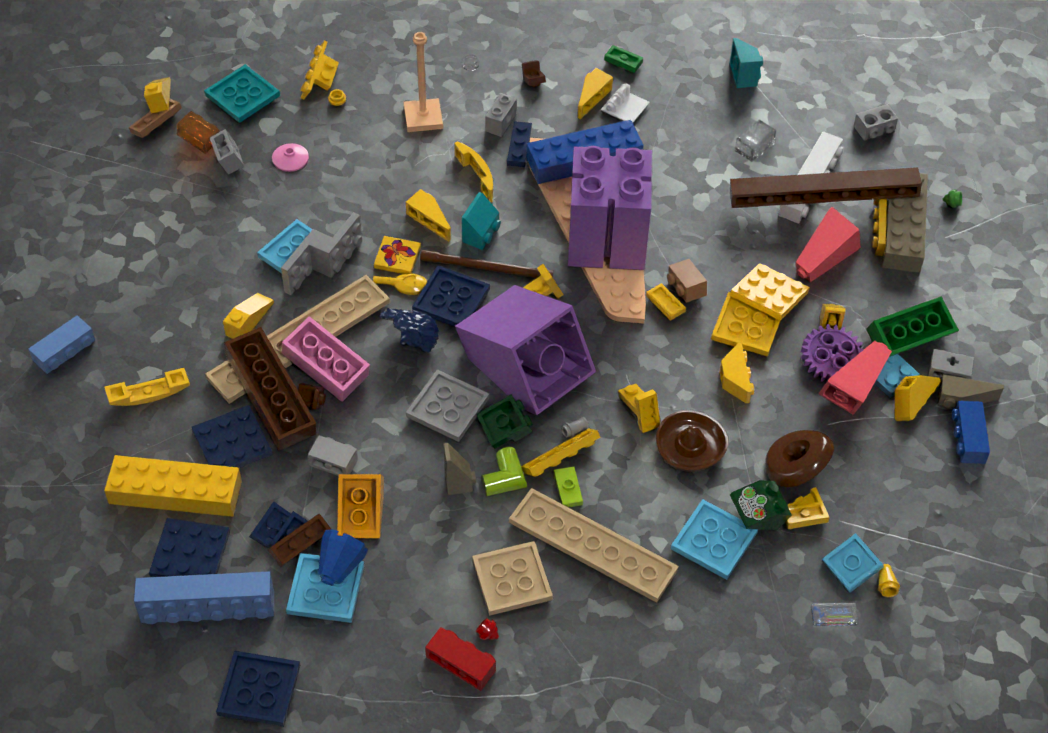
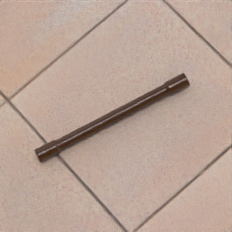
M423 249L420 256V261L444 263L532 277L534 279L541 276L537 268L454 256ZM547 269L553 277L554 270Z

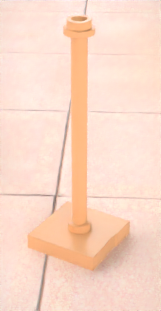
M417 32L413 37V43L417 47L419 101L403 102L407 132L443 129L439 98L426 99L424 44L427 42V37L423 32Z

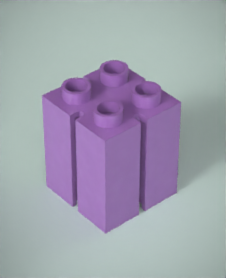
M598 146L574 147L568 266L603 268L604 257H609V268L645 270L651 217L652 150L616 148V156H610V148H600Z

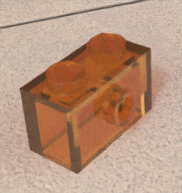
M192 111L177 123V135L204 154L213 147L210 137L220 132L214 124H210L202 116Z

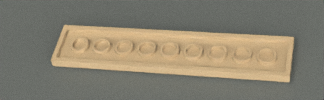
M365 275L267 335V338L283 366L287 368L293 362L281 353L282 342L309 316L336 337L389 304L390 298ZM229 360L205 374L206 379L229 404L246 394Z

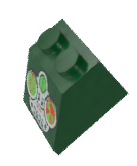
M759 480L730 494L746 529L778 530L792 516L775 481Z

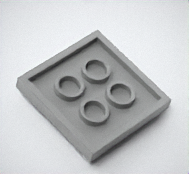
M436 370L406 411V417L459 442L477 417L476 414L480 413L489 400V393L440 370Z

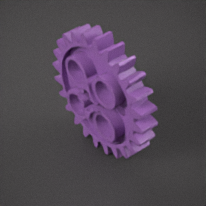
M827 324L825 329L819 326L818 330L813 329L811 334L808 333L802 343L800 352L803 353L801 359L805 360L803 366H810L808 373L814 371V378L820 375L821 382H823L864 350L861 348L863 343L856 342L858 336L851 337L852 331L846 333L845 327L838 330L837 325L833 329H831L829 324Z

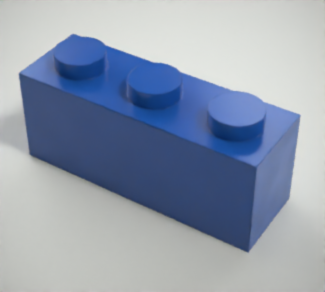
M958 401L956 408L952 410V420L956 424L954 427V437L958 438L956 453L960 455L961 463L986 464L990 448L983 402Z

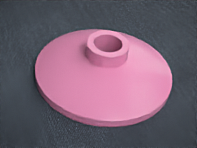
M293 143L278 147L272 155L274 166L286 172L300 170L307 164L309 159L307 150L303 146Z

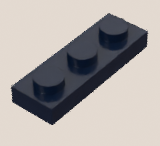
M514 121L507 166L525 167L527 143L530 141L532 123Z

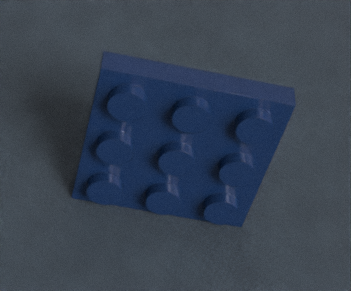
M438 265L414 302L412 311H418L435 320L455 327L478 310L490 290V284Z
M249 405L192 426L193 434L208 465L241 468L273 455Z
M167 518L149 571L150 577L217 574L229 537V527Z
M234 651L216 710L217 716L284 727L301 666L300 661Z

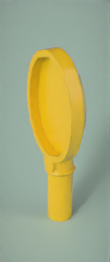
M413 273L401 274L396 278L373 276L375 284L392 285L397 291L407 295L420 294L427 283L425 277Z

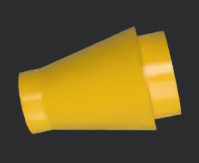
M883 564L884 567L879 570L878 591L884 597H894L898 594L900 585L891 566Z

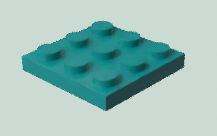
M246 64L204 90L207 98L239 123L280 97V91Z

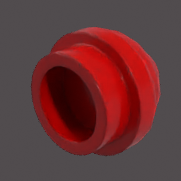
M485 618L476 629V632L479 634L478 637L482 640L499 638L498 628L493 619L490 621L488 618Z

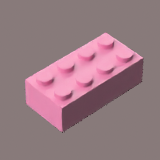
M310 316L282 342L281 353L341 402L369 375L370 364Z

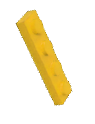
M874 199L873 205H876V208H874L873 219H876V222L873 224V233H876V236L873 237L872 247L875 248L876 256H883L886 246L887 199Z
M588 428L521 466L524 474L533 477L539 476L544 473L546 468L557 466L561 463L562 459L576 455L581 448L592 446L595 444V440L601 438L598 430Z

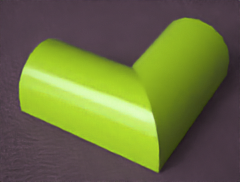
M506 447L497 452L496 459L500 471L481 476L486 496L527 487L516 449L513 447Z

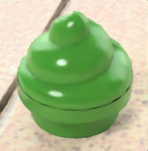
M953 189L942 200L951 208H957V206H962V192Z

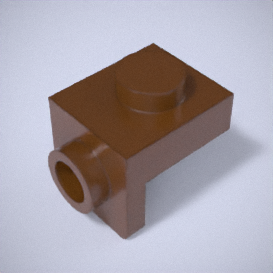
M538 60L522 63L523 80L529 86L537 87L541 83L546 82L545 75L540 71Z
M305 383L299 384L298 392L306 406L317 410L324 405L326 400L324 387Z

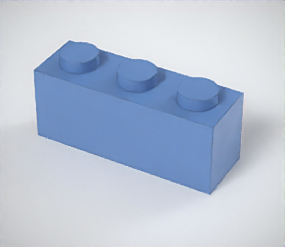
M77 315L31 346L29 352L32 360L48 374L69 358L74 357L82 349L90 346L95 341L92 328Z

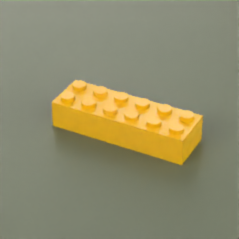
M115 455L104 491L108 503L113 505L233 517L242 480L240 470L237 467Z

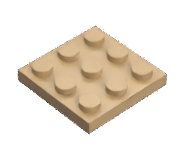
M535 541L472 556L489 616L553 600Z

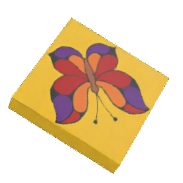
M384 236L374 262V268L400 274L412 273L421 243Z

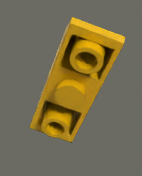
M738 343L721 360L719 374L722 389L742 402L750 403L751 395H754V385L749 380L751 378L750 367L746 366L747 352L743 351L742 343Z
M922 375L904 377L895 389V420H913L921 407L926 404L930 395L936 391L941 379Z

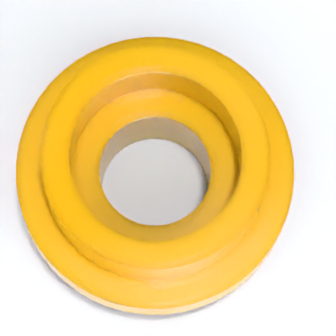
M335 89L328 96L329 103L334 106H340L346 102V95L342 90Z

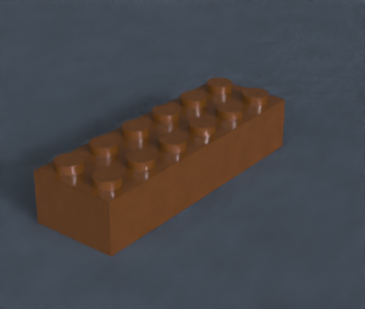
M262 327L224 342L225 355L278 450L280 451L316 435V422Z

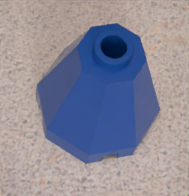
M334 529L325 530L318 569V575L322 578L321 581L330 586L340 584L365 558L368 552V548H365L364 543L343 533V536H338L339 531Z

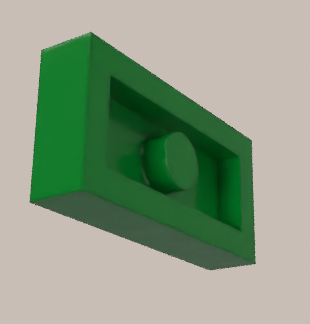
M612 45L604 55V61L635 73L643 63V57Z

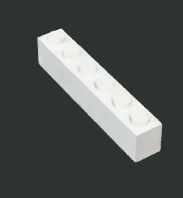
M822 132L798 175L830 173V168L834 169L836 165V158L842 155L844 149L841 146L843 139ZM814 203L780 205L778 216L799 224L802 217L806 218L809 212V205Z

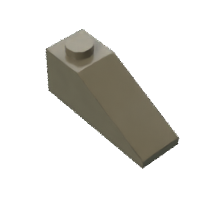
M943 375L939 385L938 406L956 408L958 401H979L983 403L1000 399L1004 385Z
M444 443L445 481L448 495L473 492V484L476 483L475 471H471L469 462L449 443Z

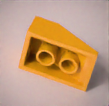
M339 474L338 536H343V533L354 538H380L384 499V477L381 474Z

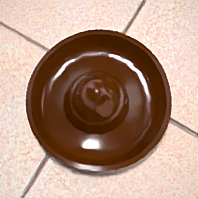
M681 410L668 415L660 423L656 434V443L662 459L672 468L683 472H699L713 467L724 456L729 444L728 436L720 423L704 413L692 410Z
M800 430L782 436L772 444L765 458L766 472L769 479L782 487H795L810 481L829 463L834 452V443L826 434L815 430Z

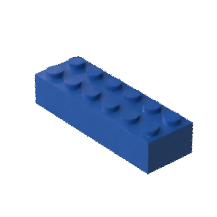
M626 120L527 143L526 158L537 184L572 177L574 147L598 146L600 148H610V156H616V148H638L643 150L644 145L632 121Z

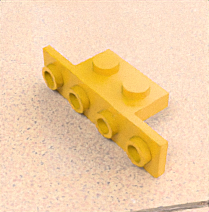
M325 40L321 46L317 45L313 52L315 57L312 58L309 64L311 69L305 75L307 81L304 82L300 90L302 91L301 99L303 100L310 93L313 83L327 91L332 85L339 62L324 54L327 45Z

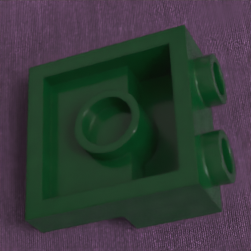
M512 394L476 414L494 449L511 439L516 442L532 433L530 427L533 423L528 415L524 416L522 412L525 410L523 403L520 399L516 400Z

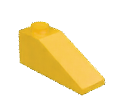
M595 68L586 75L578 105L579 119H582L612 90V76L598 68Z
M170 77L154 80L145 86L144 97L151 114L169 110Z
M420 189L406 201V214L449 242L451 240V227L438 203L431 194Z
M256 293L235 306L223 320L225 335L233 339L252 331L273 305L274 300Z

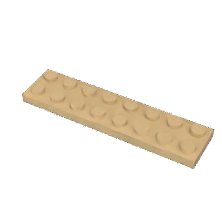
M533 488L529 490L509 518L510 524L656 603L679 568L674 563Z

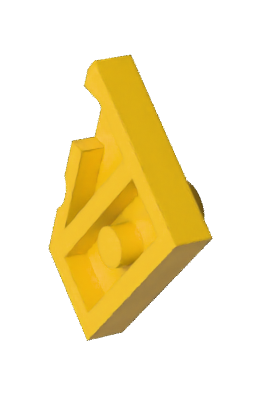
M816 487L812 488L805 497L800 496L793 503L788 504L792 516L785 522L787 529L829 522V515Z

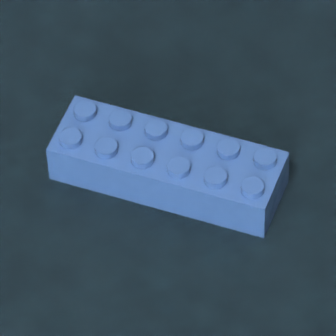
M270 571L136 578L134 603L141 623L155 624L157 622L177 623L179 621L199 622L211 619L221 621L230 618L242 620L250 617L264 619L274 616V588Z

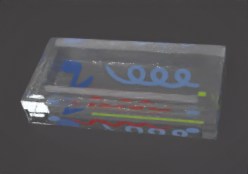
M812 603L811 605L813 626H857L858 624L856 603Z

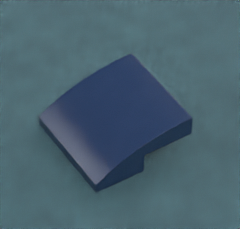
M273 502L249 537L269 549L306 523L307 520L296 512L290 513Z

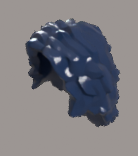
M387 308L386 312L380 313V318L393 321L394 328L401 331L400 343L402 346L408 344L428 353L431 352L432 348H435L439 339V329L435 320L430 316L407 309Z

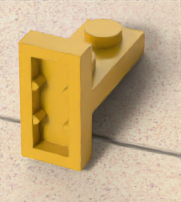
M544 264L537 267L541 276L523 287L544 296H548L553 292L557 299L564 295Z
M633 384L618 390L622 401L637 415L639 430L642 433L659 427L660 416L657 393L653 389L644 392L637 384Z

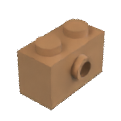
M690 259L669 265L667 280L670 285L674 286L677 294L686 303L707 296V280Z

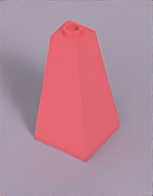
M831 207L797 259V274L802 279L806 278L811 283L861 248L859 229L836 209Z
M872 342L831 376L820 390L819 395L854 415L865 401L892 351L881 342Z

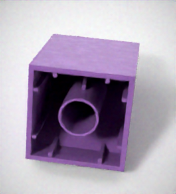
M516 285L455 326L467 358L508 396L512 394L516 400L520 399L525 410L535 415L541 413L596 372L573 306Z

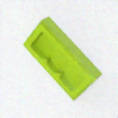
M575 467L555 469L554 477L561 504L567 507L583 505Z

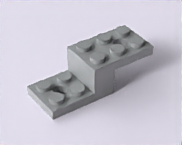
M353 212L333 238L312 229L281 267L285 293L292 295L295 290L299 289L305 277L311 274L312 269L330 278L340 271L342 264L351 257L354 249L362 243V225L359 214Z

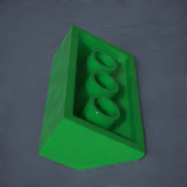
M942 296L874 320L866 329L872 342H881L892 351L889 357L959 331Z

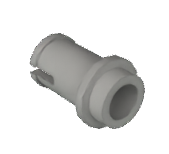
M581 417L574 422L564 423L561 430L566 438H572L574 434L588 429L589 424L586 418Z

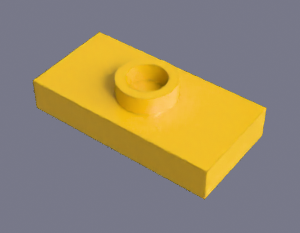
M662 283L646 292V297L670 321L686 312V307Z

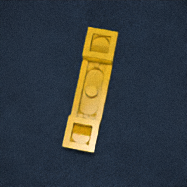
M458 141L455 142L456 158L463 167L470 164L481 179V192L490 202H493V178L488 165L473 149Z
M185 368L164 372V378L126 386L125 382L105 386L109 404L115 406L139 405L178 393L190 385Z

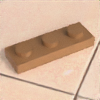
M169 99V110L152 114L150 111L129 127L130 132L141 138L149 135L152 130L162 125L164 121L182 109L180 102Z

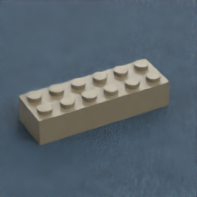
M920 173L922 182L920 197L887 199L886 246L883 253L882 268L921 272L925 259L928 174Z

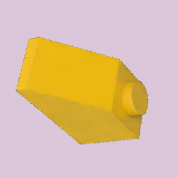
M822 304L820 326L825 329L827 324H829L831 329H833L837 325L838 330H841L845 308L842 305Z

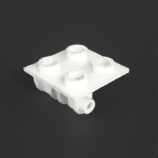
M626 83L620 86L602 107L601 111L623 121L631 120L633 123L650 102L631 94L630 85Z

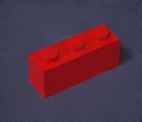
M440 627L425 646L426 658L482 691L496 672V660L491 654L481 652L476 649L474 644L461 640L451 630H445Z

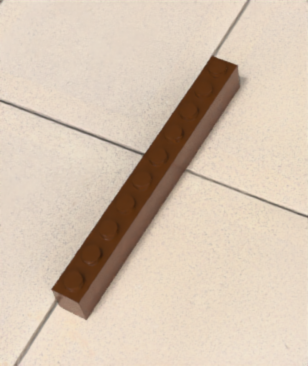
M918 167L730 179V199L732 208L920 197L922 182Z

